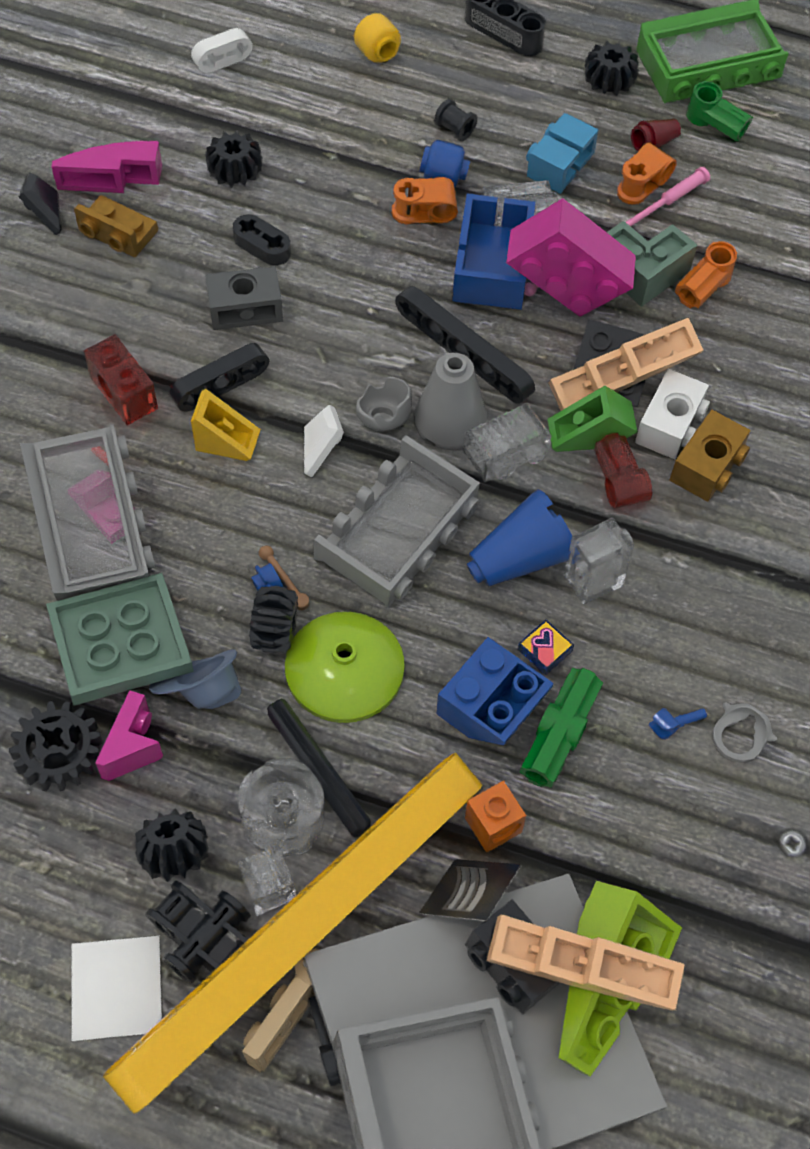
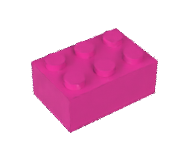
M562 198L511 229L506 263L581 317L633 289L636 255Z

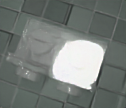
M549 180L484 186L482 189V195L498 197L495 226L502 225L505 198L535 201L534 215L558 201L557 193L551 192Z

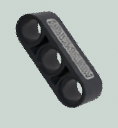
M466 0L465 21L469 26L521 55L531 57L541 53L546 20L541 14L515 0Z

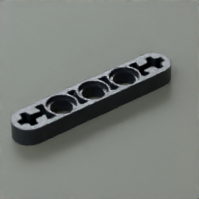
M409 286L396 296V307L404 318L449 353H460L467 356L473 363L475 373L509 400L520 404L534 393V381L524 369L415 286Z

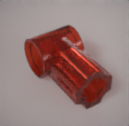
M613 433L605 435L602 440L596 442L594 451L605 476V491L611 507L616 509L651 500L653 493L649 474L644 468L638 467L626 437Z

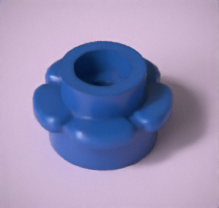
M271 563L261 568L258 565L255 566L257 574L252 576L251 579L257 591L261 587H283Z

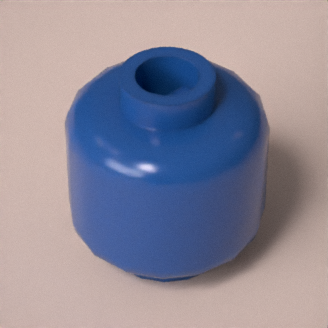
M436 140L432 143L431 147L425 146L419 172L424 173V179L446 177L452 180L455 188L459 179L466 180L470 161L464 159L465 150L462 146Z

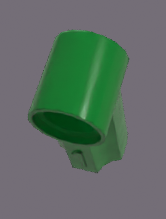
M703 81L695 85L686 110L687 119L697 126L711 125L738 142L751 125L753 117L723 99L722 90L717 84Z

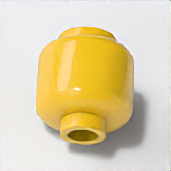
M373 13L364 17L357 25L354 32V42L368 60L374 63H382L391 60L397 54L401 43V35L386 16L380 13Z

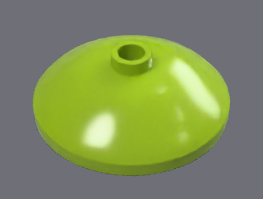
M334 612L310 621L294 636L291 648L287 651L285 657V676L289 690L295 700L312 715L336 723L358 722L375 716L394 700L403 682L404 656L395 635L380 621L356 612ZM343 650L351 653L347 658H341L337 654Z

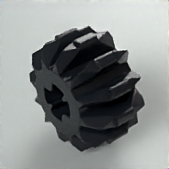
M607 40L603 46L595 44L593 50L588 52V57L585 59V81L591 83L592 90L601 89L603 95L607 92H612L617 96L620 90L628 92L638 78V55L632 53L631 46L622 47L620 41L616 45L610 44Z
M237 130L233 135H228L223 131L221 138L213 137L210 146L206 147L207 170L210 173V177H215L218 185L228 182L231 188L235 183H240L245 187L247 180L256 181L258 172L261 171L263 161L258 141H253L250 133L240 136Z
M279 586L261 587L257 591L249 624L250 644L253 649L274 654L285 653L291 648L298 616V596L295 591Z
M174 809L168 815L158 812L157 819L144 820L143 829L135 833V854L138 864L141 865L142 870H146L149 873L151 879L163 876L169 882L176 875L186 878L188 870H200L201 860L208 857L209 847L206 828L202 825L201 820L194 817L192 811L181 815L177 809Z

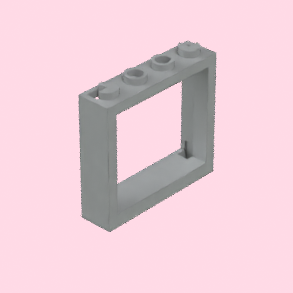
M499 997L337 1031L332 1043L356 1149H384L362 1051L481 1026L513 1149H540L536 1131L539 1130L537 1110L533 1102H527L523 1084L526 1083L525 1066L522 1058L514 1054L510 1040L513 1037L512 1020L508 1021L505 1010H502Z

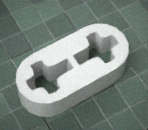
M234 28L198 42L191 51V57L200 71L210 73L246 59L250 55L253 45L242 29Z

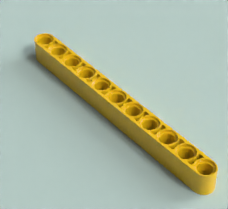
M456 752L430 771L104 1073L103 1078L133 1114L143 1109L450 819L467 800L471 799L481 789L483 784Z

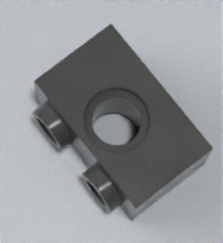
M276 266L257 267L231 272L223 271L205 275L213 330L283 322L282 299Z

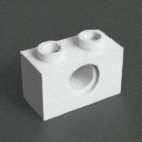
M668 369L640 422L635 443L676 460L681 448L687 445L697 428L692 427L695 420L702 422L708 410L710 401L705 400L709 385Z

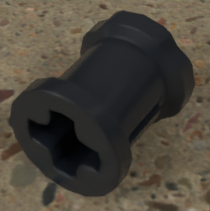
M450 98L440 104L434 118L435 125L438 127L445 126L450 129L460 141L470 137L478 121L476 114L473 112L466 113L456 106V102Z

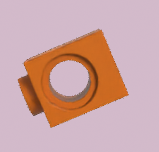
M504 780L467 800L465 820L486 853L522 833L526 814Z

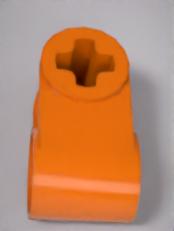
M646 143L638 153L624 163L622 168L623 181L620 182L617 188L618 198L626 204L636 205L642 203L659 186L664 185L669 180L676 168V159L651 143Z
M446 177L428 179L404 178L397 181L394 185L393 194L396 201L392 205L391 214L397 222L402 224H443L457 217L458 209L452 180ZM406 188H409V189H408V197H406V194H405V189H406ZM408 205H409V208H410V214H409V215H407V206H408Z

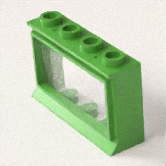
M747 0L641 23L636 52L664 103L691 98L695 85L703 81L713 82L723 91L781 78L789 54L788 51L784 52L760 12L759 0Z

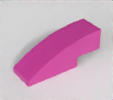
M130 141L106 144L74 152L52 161L51 167L57 190L124 193L126 183L159 185L162 160L159 141Z

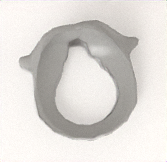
M723 703L725 713L712 730L713 741L719 753L724 758L736 762L754 760L762 752L767 742L777 740V737L772 732L769 718L763 712L746 703L734 705ZM749 715L754 716L756 722L753 727L755 733L752 749L743 754L729 751L722 742L723 730L740 720L746 719Z

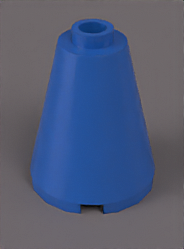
M538 489L533 492L469 553L472 561L466 565L478 584L484 581L489 587L572 560L579 555L576 552L578 550L576 542L560 514L557 516L552 509H547L553 503L542 490Z

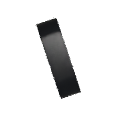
M251 214L242 215L233 222L234 241L248 253L269 265L276 266L284 264L291 257L290 239L283 231Z

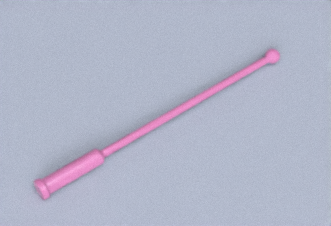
M699 167L695 170V173L664 192L660 200L626 221L629 226H633L664 204L670 205L699 185L707 183L710 180L709 171L705 167ZM528 282L525 284L524 294L526 296H533L539 287L534 283Z

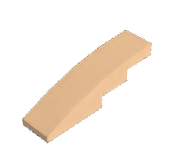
M688 317L626 342L617 350L589 360L582 367L552 378L549 381V386L562 411L603 386H607L615 392L622 391L702 353L704 350Z
M505 915L497 917L487 957L488 962L531 975L671 1011L676 1010L685 966L683 963L600 937L591 939L556 927L548 926L544 928Z

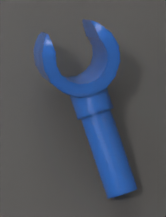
M663 708L653 716L654 721L650 722L649 726L661 739L665 740L671 737L680 727L707 718V713L702 708L674 718L666 708Z

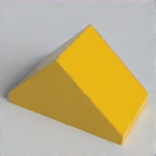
M207 389L201 391L191 419L196 451L243 461L250 460L261 429Z

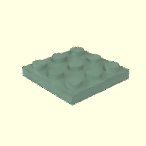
M162 573L46 604L73 706L194 672Z

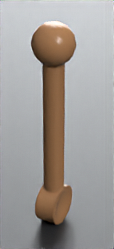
M268 545L262 546L259 550L260 558L272 564L288 590L296 592L298 596V610L307 609L309 597L297 590L274 558L272 547Z

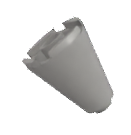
M448 353L439 358L414 412L415 427L419 435L424 440L426 437L434 442L435 447L442 450H459L471 446L476 442V438L484 432L487 423V411L473 363L467 356L460 353Z

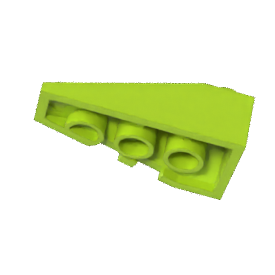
M596 881L579 919L577 934L591 939L600 937L670 959L682 927L638 892ZM569 985L559 1059L591 1077L620 1035L619 1022L628 1009L636 1011L641 1003Z

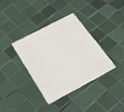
M159 936L72 944V1041L146 1034L162 1019Z

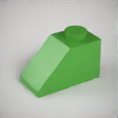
M607 386L601 387L547 419L552 449L556 452L606 449L638 432L632 402Z

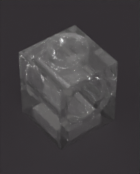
M279 845L237 861L241 879L256 916L287 904L296 896L295 883Z

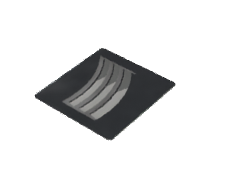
M456 859L419 913L486 921L521 865Z

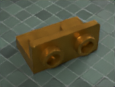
M100 195L89 208L81 204L74 208L78 229L86 237L95 238L108 244L113 250L124 252L134 258L159 231L157 221L103 195Z

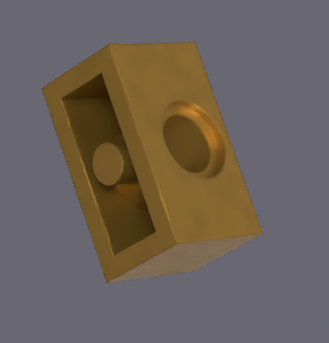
M711 409L675 460L669 481L709 502L716 490L722 493L733 475L730 472L732 466L735 464L740 467L748 455L751 447L747 446L746 442L751 430Z

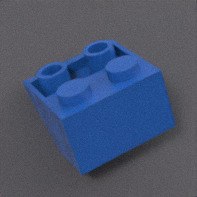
M487 637L438 694L436 714L468 738L504 746L551 690L554 683Z

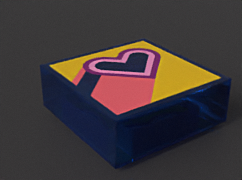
M544 620L518 643L517 650L543 674L547 675L573 652L574 644L549 621Z

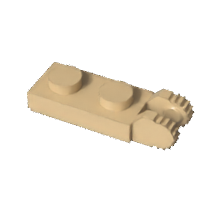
M315 947L314 949H311L308 953L317 951L318 949H316ZM303 958L295 965L296 975L288 986L283 984L274 994L270 1003V1008L272 1009L262 1023L256 1022L244 1038L243 1045L245 1048L242 1052L250 1066L259 1072L265 1071L310 1006L308 998L315 996L307 969L303 964Z

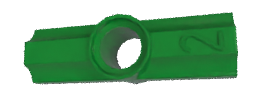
M572 668L555 702H550L537 728V737L521 766L520 773L527 778L528 782L539 787L552 788L563 769L570 751H575L588 723L587 716L603 685V682L592 671L585 668Z

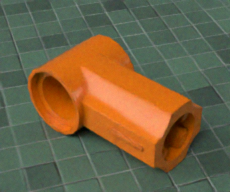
M717 241L707 247L705 256L676 285L675 293L680 298L682 304L690 309L692 307L699 308L719 287H723L730 282L737 259V251L733 245L724 241Z

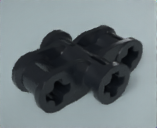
M175 880L171 884L172 891L156 909L150 908L145 915L162 933L179 945L172 954L166 953L162 959L179 977L192 985L196 980V972L202 966H205L211 973L214 972L249 939L235 928L241 921L247 922L251 915L236 898L226 891L222 890L218 895L219 901L211 909L189 888Z

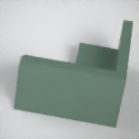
M622 221L607 232L636 255L633 289L626 292V294L641 307L687 275L691 270L697 244L673 224L649 241L625 221Z

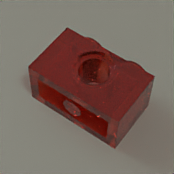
M116 334L83 350L91 379L127 426L158 409L153 382Z

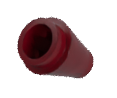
M674 118L640 121L631 131L632 145L636 151H639L646 143H651L655 147L660 148L680 136V123Z

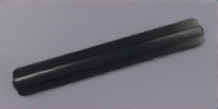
M278 699L270 704L267 708L269 718L353 837L362 835L371 827V820L287 701L285 699Z

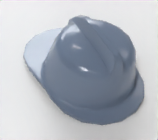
M232 649L213 657L192 661L194 672L152 683L149 686V690L154 694L179 691L198 709L218 708L237 699L241 694L238 676L232 664L238 652Z

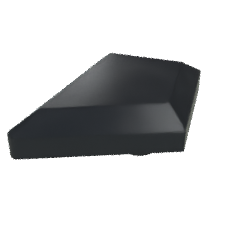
M30 172L25 177L18 197L23 201L27 209L31 210L57 235L62 230L58 191Z

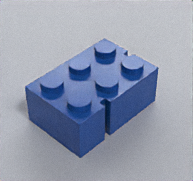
M467 194L454 273L452 301L522 310L526 277L508 265L506 261L511 229L534 216L536 202L505 198L502 225L500 227L495 226L498 197Z

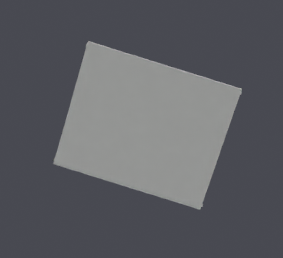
M569 874L504 893L491 914L493 915L513 899L534 925L544 928L552 926L577 934L579 919L584 908L573 880ZM431 915L310 952L303 957V964L307 969L332 1048V1042L337 1031L340 1029L499 997L502 1010H505L508 1021L512 1020L513 1037L510 1040L514 1054L522 1058L525 1066L526 1083L523 1084L527 1102H533L537 1110L539 1130L536 1131L540 1149H556L667 1108L665 1098L661 1093L628 1012L619 1022L620 1035L591 1077L559 1059L569 985L560 983L524 1014L516 1006L511 1007L500 996L497 990L498 984L487 971L479 970L473 964L468 955V948L465 945L472 931L484 921ZM481 1026L362 1051L384 1149H513Z

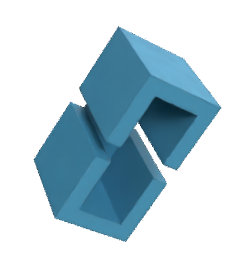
M564 112L556 123L552 122L547 127L544 137L539 143L535 142L529 148L526 155V161H528L527 177L561 194L576 176V170L580 171L595 153L599 129Z

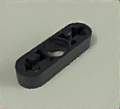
M257 343L247 344L178 379L171 386L169 396L179 410L183 412L194 410L202 390L207 389L216 397H219L261 375L269 365V357Z

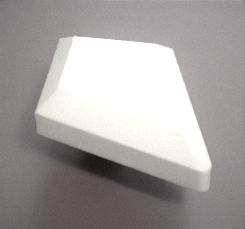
M331 405L324 408L304 427V473L310 477L314 476L333 447L341 441L344 433L336 409Z

